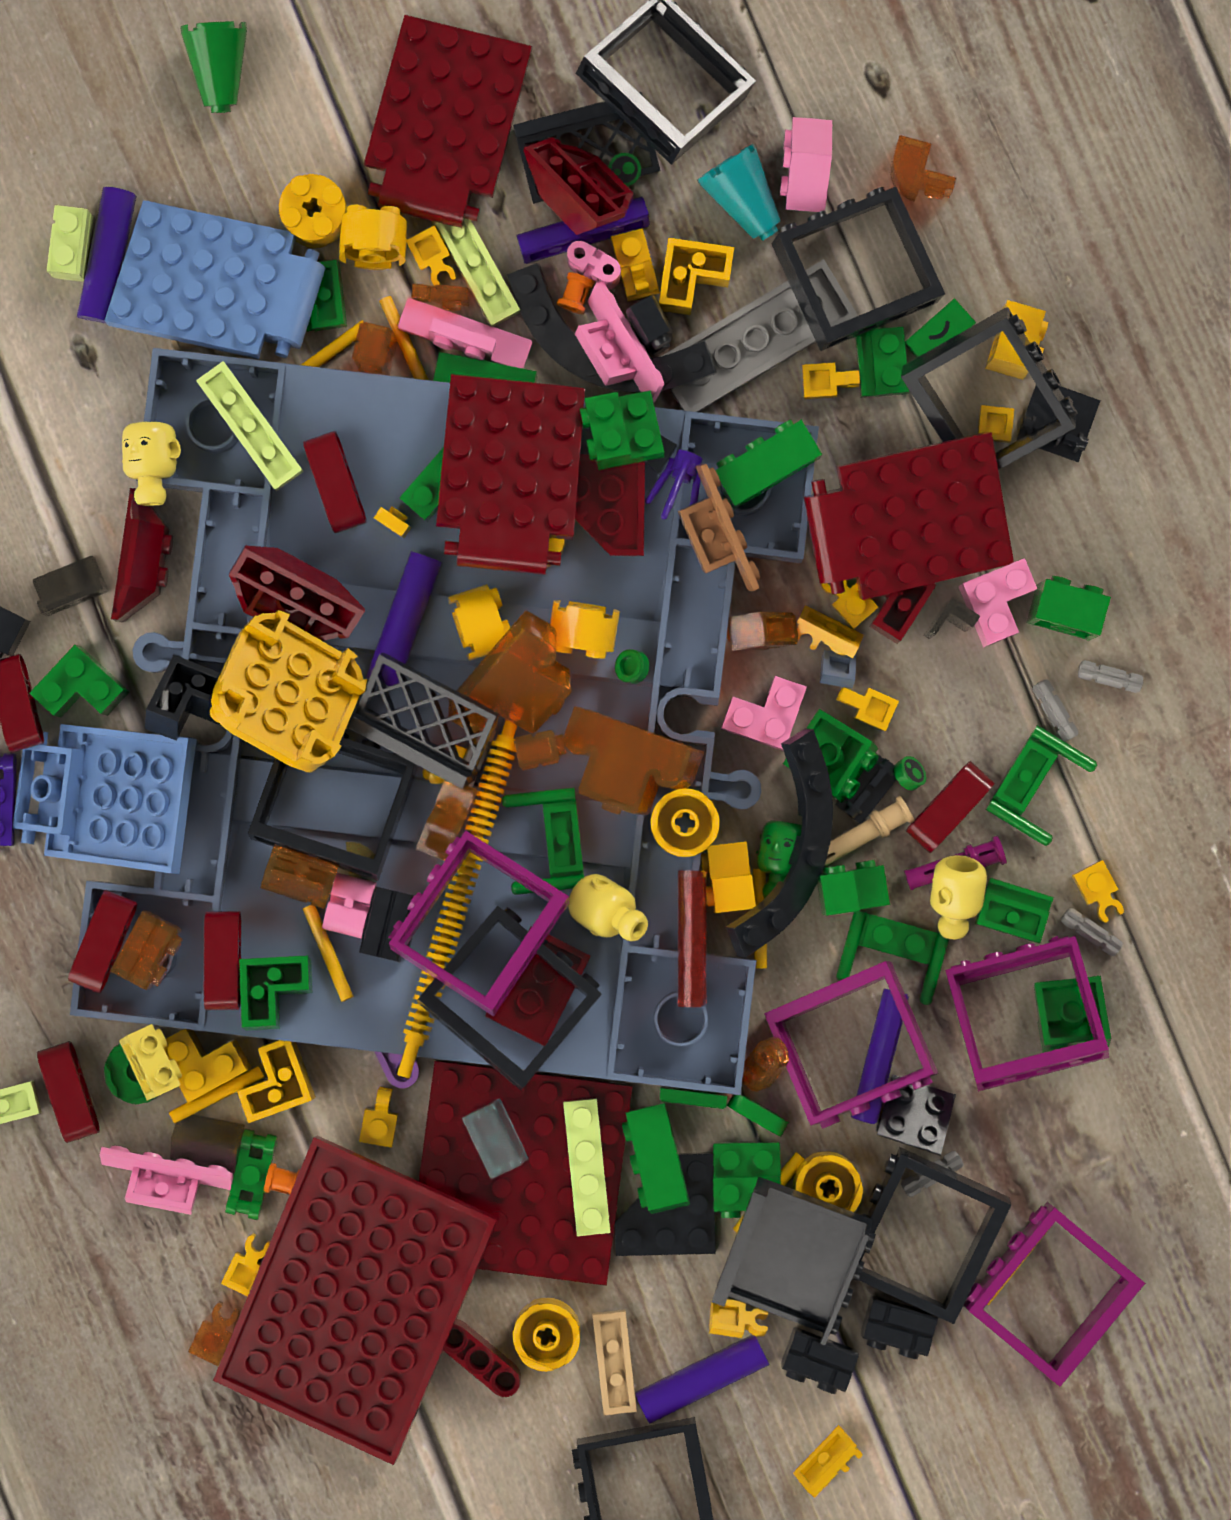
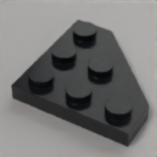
M713 1152L678 1154L690 1205L651 1214L648 1211V1207H641L638 1196L631 1206L615 1220L616 1256L716 1254Z

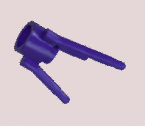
M681 449L677 451L675 458H669L665 470L645 499V503L650 504L672 473L671 477L675 481L661 514L663 520L667 519L682 482L690 484L693 479L690 505L698 502L701 480L695 466L701 464L703 459L694 453Z

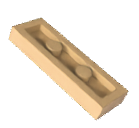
M626 1309L593 1313L603 1414L613 1415L637 1412Z

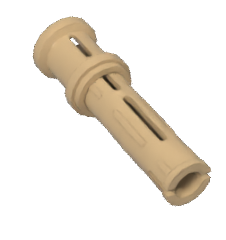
M896 797V802L879 812L877 810L872 811V814L869 815L870 819L831 840L825 866L828 867L829 864L878 836L882 838L890 836V831L906 822L913 823L915 821L913 815L902 797Z

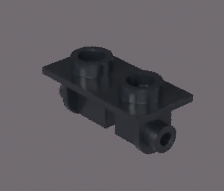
M879 755L878 761L869 772L864 770L857 780L860 782V787L855 796L851 799L845 798L843 803L837 801L835 805L859 824L863 823L897 780L894 774L895 765Z

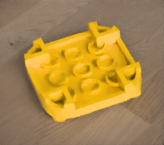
M277 610L275 613L255 615L238 634L215 684L211 698L212 707L210 715L214 721L219 722L220 725L233 735L283 763L305 772H313L333 758L342 747L339 743L359 696L366 690L367 679H363L362 671L355 661L358 656L347 648L342 653L287 621L290 614Z

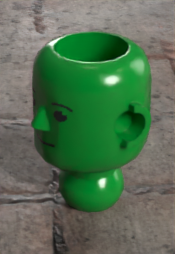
M770 820L763 827L762 834L760 835L759 850H756V854H758L757 864L759 869L769 873L768 882L762 890L764 899L777 885L778 881H784L791 868V865L788 863L793 852L796 836H801L802 825Z

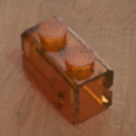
M367 322L360 323L356 337L358 342L355 343L352 355L358 371L390 376L393 364L391 357H394L397 347V340L393 331L385 326Z
M756 612L729 617L727 639L733 651L769 650L797 645L799 639L796 617L793 612Z
M554 729L519 736L514 741L519 766L523 771L540 767L541 764L546 766L559 763L562 755L567 754L564 735H557Z
M274 844L260 888L305 903L310 902L311 905L325 909L339 865Z
M143 910L118 955L111 972L145 990L151 989L153 985L158 987L167 972V968L163 967L168 955L170 954L174 957L183 942V938L179 937L182 929L150 911Z

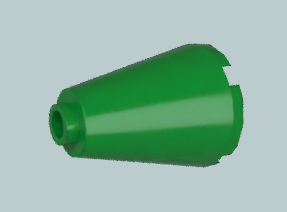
M234 21L196 23L193 31H188V24L180 26L183 42L204 107H211V113L231 112V106L237 105L247 23L241 22L239 28H235Z

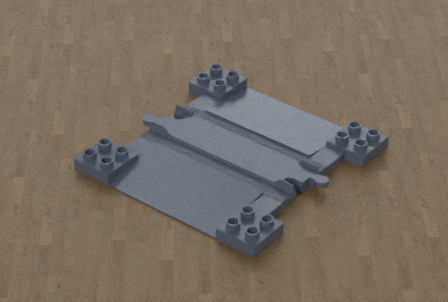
M153 348L144 422H161L172 426L181 448L180 456L176 459V471L170 478L162 479V486L169 489L202 492L184 641H170L164 635L155 632L146 633L137 639L133 647V659L136 665L147 672L161 673L167 669L173 655L221 673L238 634L253 618L243 612L233 582L230 580L229 572L245 545L274 547L337 579L365 608L364 614L349 638L339 639L338 637L323 642L342 653L347 648L358 656L355 661L362 671L363 679H367L368 683L369 679L366 678V674L410 552L413 551L443 562L406 665L499 713L500 715L494 727L496 730L493 738L494 741H496L497 734L501 735L510 704L523 707L514 735L517 752H509V754L515 756L514 761H507V763L512 764L511 770L504 769L510 775L509 778H501L507 781L506 787L499 786V788L505 791L503 795L496 794V796L502 798L508 794L575 787L584 877L591 874L603 875L628 890L635 898V910L641 911L648 920L645 934L637 941L624 940L620 934L605 938L593 935L590 930L577 923L570 915L567 906L549 935L591 956L582 975L586 973L600 985L597 990L602 995L538 1071L741 1095L756 960L689 951L701 853L690 857L672 855L657 844L651 831V815L655 805L664 795L677 789L697 790L706 795L710 800L725 801L731 808L738 810L754 806L761 795V783L757 776L750 771L736 770L730 774L711 772L715 732L696 730L690 734H679L668 728L664 721V708L670 700L685 696L692 698L699 704L718 706L735 561L711 572H703L678 514L679 510L690 506L693 479L690 484L682 482L667 519L663 520L661 514L675 481L671 477L672 473L650 504L645 503L644 556H610L575 520L573 540H565L560 566H550L546 569V575L457 566V556L445 555L444 547L445 541L459 542L460 529L436 527L437 511L427 522L400 499V496L444 447L450 383ZM222 361L228 366L304 471L277 491L196 381ZM655 407L660 434L677 444V448L670 458H675L679 449L686 450L700 456L703 459L701 464H707L708 468L713 467L715 470L718 469L717 462L731 454H734L736 458L747 452L746 445L759 437H763L765 441L776 435L774 429L784 423ZM805 425L817 444L819 426ZM583 426L580 454H588L586 440L592 438L590 429H583ZM332 431L337 432L367 519L365 524L336 534L329 523L303 445V441ZM645 461V499L667 464L659 475ZM815 462L733 510L734 517L730 520L735 531L740 530L745 538L747 548L744 549L746 557L801 563L803 561L808 524L804 496L811 495V481H813ZM700 482L698 502L708 498L702 482ZM717 487L722 500L726 497L721 488ZM391 506L408 516L405 523L412 528L405 538H402L374 519L380 507L389 511ZM487 584L489 589L496 587L499 592L502 607L498 609L501 621L508 620L513 639L507 642V649L469 661L466 655L472 652L471 648H463L451 613L457 608L456 602L449 604L448 597ZM561 600L560 607H566L569 601L606 607L605 614L609 615L613 614L614 609L619 610L620 615L614 652H607L606 659L585 656L586 650L574 648L571 654L553 651V644L547 642L553 601ZM627 649L641 651L649 660L648 675L640 683H626L621 681L616 675V659L621 652ZM417 681L409 684L415 702L429 698L423 684ZM402 687L388 691L395 709L408 705ZM363 694L359 696L352 714L356 713ZM382 695L372 696L368 708L378 714L388 712ZM447 697L438 699L444 718L458 714L453 700ZM431 702L417 706L424 724L437 720ZM410 709L397 713L402 727L408 730L417 727ZM476 712L467 715L473 733L479 723L486 724L488 720ZM460 718L446 722L453 740L466 736ZM439 725L426 729L432 743L436 745L446 743ZM346 727L344 733L349 735V740L359 743L363 739L369 740ZM228 730L221 741L213 745H203L196 740L180 874L155 871L154 887L94 880L86 881L78 950L99 899L105 890L133 900L138 905L103 991L99 994L73 983L70 1015L403 1055L407 1043L404 1041L406 1034L403 1033L404 1028L411 1030L412 1027L405 1025L406 1020H414L408 1014L409 1011L416 1013L417 1009L411 1008L412 1003L418 1004L417 1000L413 999L414 994H422V992L416 991V987H424V983L418 981L420 977L426 979L427 975L422 974L420 968L401 957L400 962H395L359 953L362 939L326 930L354 996L341 1002L302 909L315 904L323 922L337 873L377 882V887L414 896L418 892L423 894L429 885L427 878L432 869L437 864L442 866L449 856L446 854L449 844L453 843L456 837L461 838L463 833L467 831L465 830L466 824L473 826L474 823L469 822L468 817H476L470 811L471 808H479L473 805L474 799L481 800V798L475 796L476 791H484L478 788L479 782L486 783V781L480 778L482 774L489 775V773L483 771L484 766L491 767V764L486 763L487 757L494 758V756L489 755L487 752L473 787H465L463 789L448 781L441 784H431L429 780L423 778V768L417 765L418 769L379 881L251 840L248 831L275 758L233 735ZM179 736V737H183V738L195 739V738H192V737ZM467 740L456 745L467 749L470 743ZM488 742L487 746L490 747L489 749H497L491 746V742ZM381 746L380 750L393 753L392 751L384 748L383 746ZM339 753L313 772H305L288 765L267 825L374 859L403 774ZM502 801L501 803L494 802V805L499 806V811H491L497 817L496 820L489 819V822L494 823L493 829L486 827V830L492 832L491 837H483L489 840L488 845L539 878H550L543 804L505 808L502 805ZM683 813L682 818L675 820V825L680 826V832L686 833L689 827H694V821L689 820V814ZM484 860L483 862L476 861V864L481 865V870H473L479 876L478 879L471 878L470 880L476 882L475 888L468 886V889L474 891L473 896H465V898L471 899L470 905L463 903L464 907L469 908L467 913L460 912V915L466 916L465 922L460 920L457 922L463 925V929H455V932L461 933L460 938L453 937L452 940L457 941L458 945L457 947L450 945L449 949L455 950L456 955L497 906L502 910L508 907L522 919L519 924L528 931L548 901L535 893L514 895L511 891V885L513 882H516L515 880ZM450 881V882H449V884H453V885H455V883H456V882H453V881ZM447 887L412 937L411 948L432 961V958L426 956L427 951L434 953L435 950L429 948L430 943L437 945L438 942L431 939L432 935H440L439 932L434 931L435 926L442 927L443 925L437 923V919H445L444 915L439 914L440 909H448V907L442 906V902H450V899L444 897L445 893H453ZM572 889L560 891L570 896ZM206 911L241 912V959L306 955L310 957L313 993L279 995L280 1029L246 1031L242 1028L241 1006L240 1010H205L204 918ZM498 922L453 976L486 996L521 944V941ZM448 954L447 957L452 959L455 955ZM445 985L444 989H440L439 992L443 993L442 998L437 997L440 1001L521 1069H526L543 1049V1046L486 1018L487 1012L448 986ZM576 987L550 1039L586 998ZM434 1018V1024L427 1022L426 1026L432 1027L431 1032L424 1030V1034L430 1037L429 1040H425L423 1047H419L417 1057L490 1065L436 1018Z

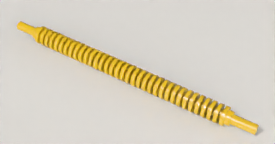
M510 704L501 735L497 734L496 741L492 740L491 746L497 749H489L488 754L494 756V758L487 757L486 763L491 764V767L484 766L483 771L489 773V775H481L480 779L486 781V783L479 782L478 788L484 791H476L475 796L481 798V800L474 799L473 805L479 808H471L470 813L475 814L476 817L469 816L468 821L474 824L473 826L466 824L465 830L470 831L472 835L486 844L489 843V840L483 837H491L492 834L491 831L486 830V827L491 829L494 827V823L489 822V819L496 820L497 817L491 811H499V806L494 805V802L501 803L502 798L496 796V794L503 795L505 790L499 788V786L506 787L507 781L501 778H509L510 775L504 769L511 770L512 764L507 763V761H514L515 758L509 752H517L514 735L523 707L516 704ZM471 852L456 872L458 876H453L451 881L456 882L455 885L448 884L447 889L452 890L453 893H445L444 897L450 899V902L443 901L442 906L448 907V909H440L439 914L445 916V919H437V923L443 925L442 927L435 926L434 931L439 932L440 935H432L431 938L438 942L437 945L432 943L429 945V948L434 949L435 952L427 951L426 955L432 958L433 963L443 969L445 962L449 963L451 960L447 955H455L456 952L449 949L450 945L455 947L458 945V942L452 939L453 937L460 938L461 933L455 932V929H463V925L457 923L458 920L465 922L466 916L460 915V912L467 913L469 909L464 907L463 903L469 905L471 903V899L465 898V896H473L474 891L468 889V886L474 888L476 886V882L470 881L471 878L478 879L479 876L473 870H481V865L476 864V861L483 862L481 858ZM422 970L421 973L427 975V978H419L418 982L424 983V987L417 986L416 991L423 993L435 978ZM438 992L435 996L442 998L443 993ZM414 994L413 999L417 1000L420 995ZM415 1003L411 1004V1008L417 1009L416 1013L409 1011L408 1014L414 1020H406L405 1025L412 1026L411 1030L405 1028L403 1030V1033L406 1034L404 1041L407 1043L397 1075L409 1079L419 1047H423L425 1040H429L430 1037L424 1034V1030L429 1032L432 1030V1027L426 1026L427 1022L434 1024L435 1021L434 1018L429 1017V1012Z

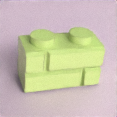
M60 205L54 206L53 220L55 223L52 224L47 272L53 278L84 282L94 216L88 209Z

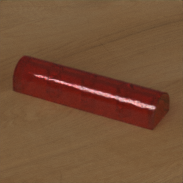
M678 870V1007H703L707 1004L705 870Z

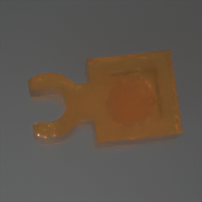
M413 284L411 297L420 302L442 304L441 308L445 310L459 311L461 306L469 307L470 291L469 287Z
M221 1301L213 1308V1323L206 1320L202 1322L188 1351L216 1366L220 1365L232 1333L227 1331L226 1328L232 1325L239 1316V1310L235 1309L230 1318H223L220 1314V1309L223 1306Z

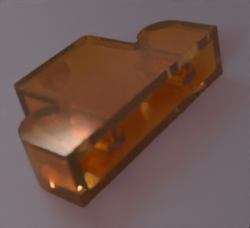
M525 610L456 691L499 713V716L529 733H536L552 714L556 715L561 710L565 699L571 693V670L555 661L557 637L555 628L548 622ZM449 699L448 717L458 714L454 701ZM476 712L467 715L473 733L484 729L487 718ZM460 718L451 720L455 724L463 727ZM497 720V722H496V724H495V727H494L493 731L496 729V727H497V725H498V720Z
M578 706L573 708L564 736L565 746L570 752L589 757L578 789L579 793L602 802L601 809L618 815L623 810L631 814L647 816L651 811L659 785L671 789H683L691 786L696 778L705 752Z

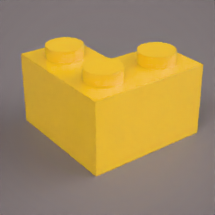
M668 238L659 305L662 311L691 315L695 283L728 288L734 247Z
M1007 300L1003 309L1008 306L1013 316L1017 314L1019 319L1023 320L1027 329L1024 334L1030 343L1035 341L1039 346L1040 341H1043L1048 327V322L1043 321L1046 311ZM1004 332L996 334L985 369L1023 380L1029 373Z
M747 841L711 845L706 849L707 853H701L702 872L709 873L710 886H704L706 906H713V912L715 913L753 909L756 904L753 878L750 874Z
M183 1029L166 1038L168 1046L164 1050L169 1061L174 1059L181 1071L182 1077L178 1079L180 1082L179 1088L188 1103L252 1068L237 1039L206 1054L194 1030Z
M277 1040L257 1048L268 1079L237 1091L248 1123L309 1102L316 1097L297 1043Z

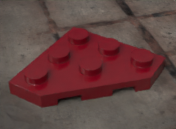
M580 454L575 520L610 556H644L645 461L598 470L596 459L590 460L588 454Z

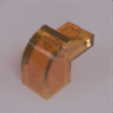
M899 135L890 165L891 180L894 187H897L898 192L913 202L919 190L925 191L924 195L933 199L950 198L956 177L925 169L931 143Z
M444 780L434 808L425 823L416 850L445 861L449 856L446 854L449 844L453 843L456 837H460L478 789L470 786L461 789Z

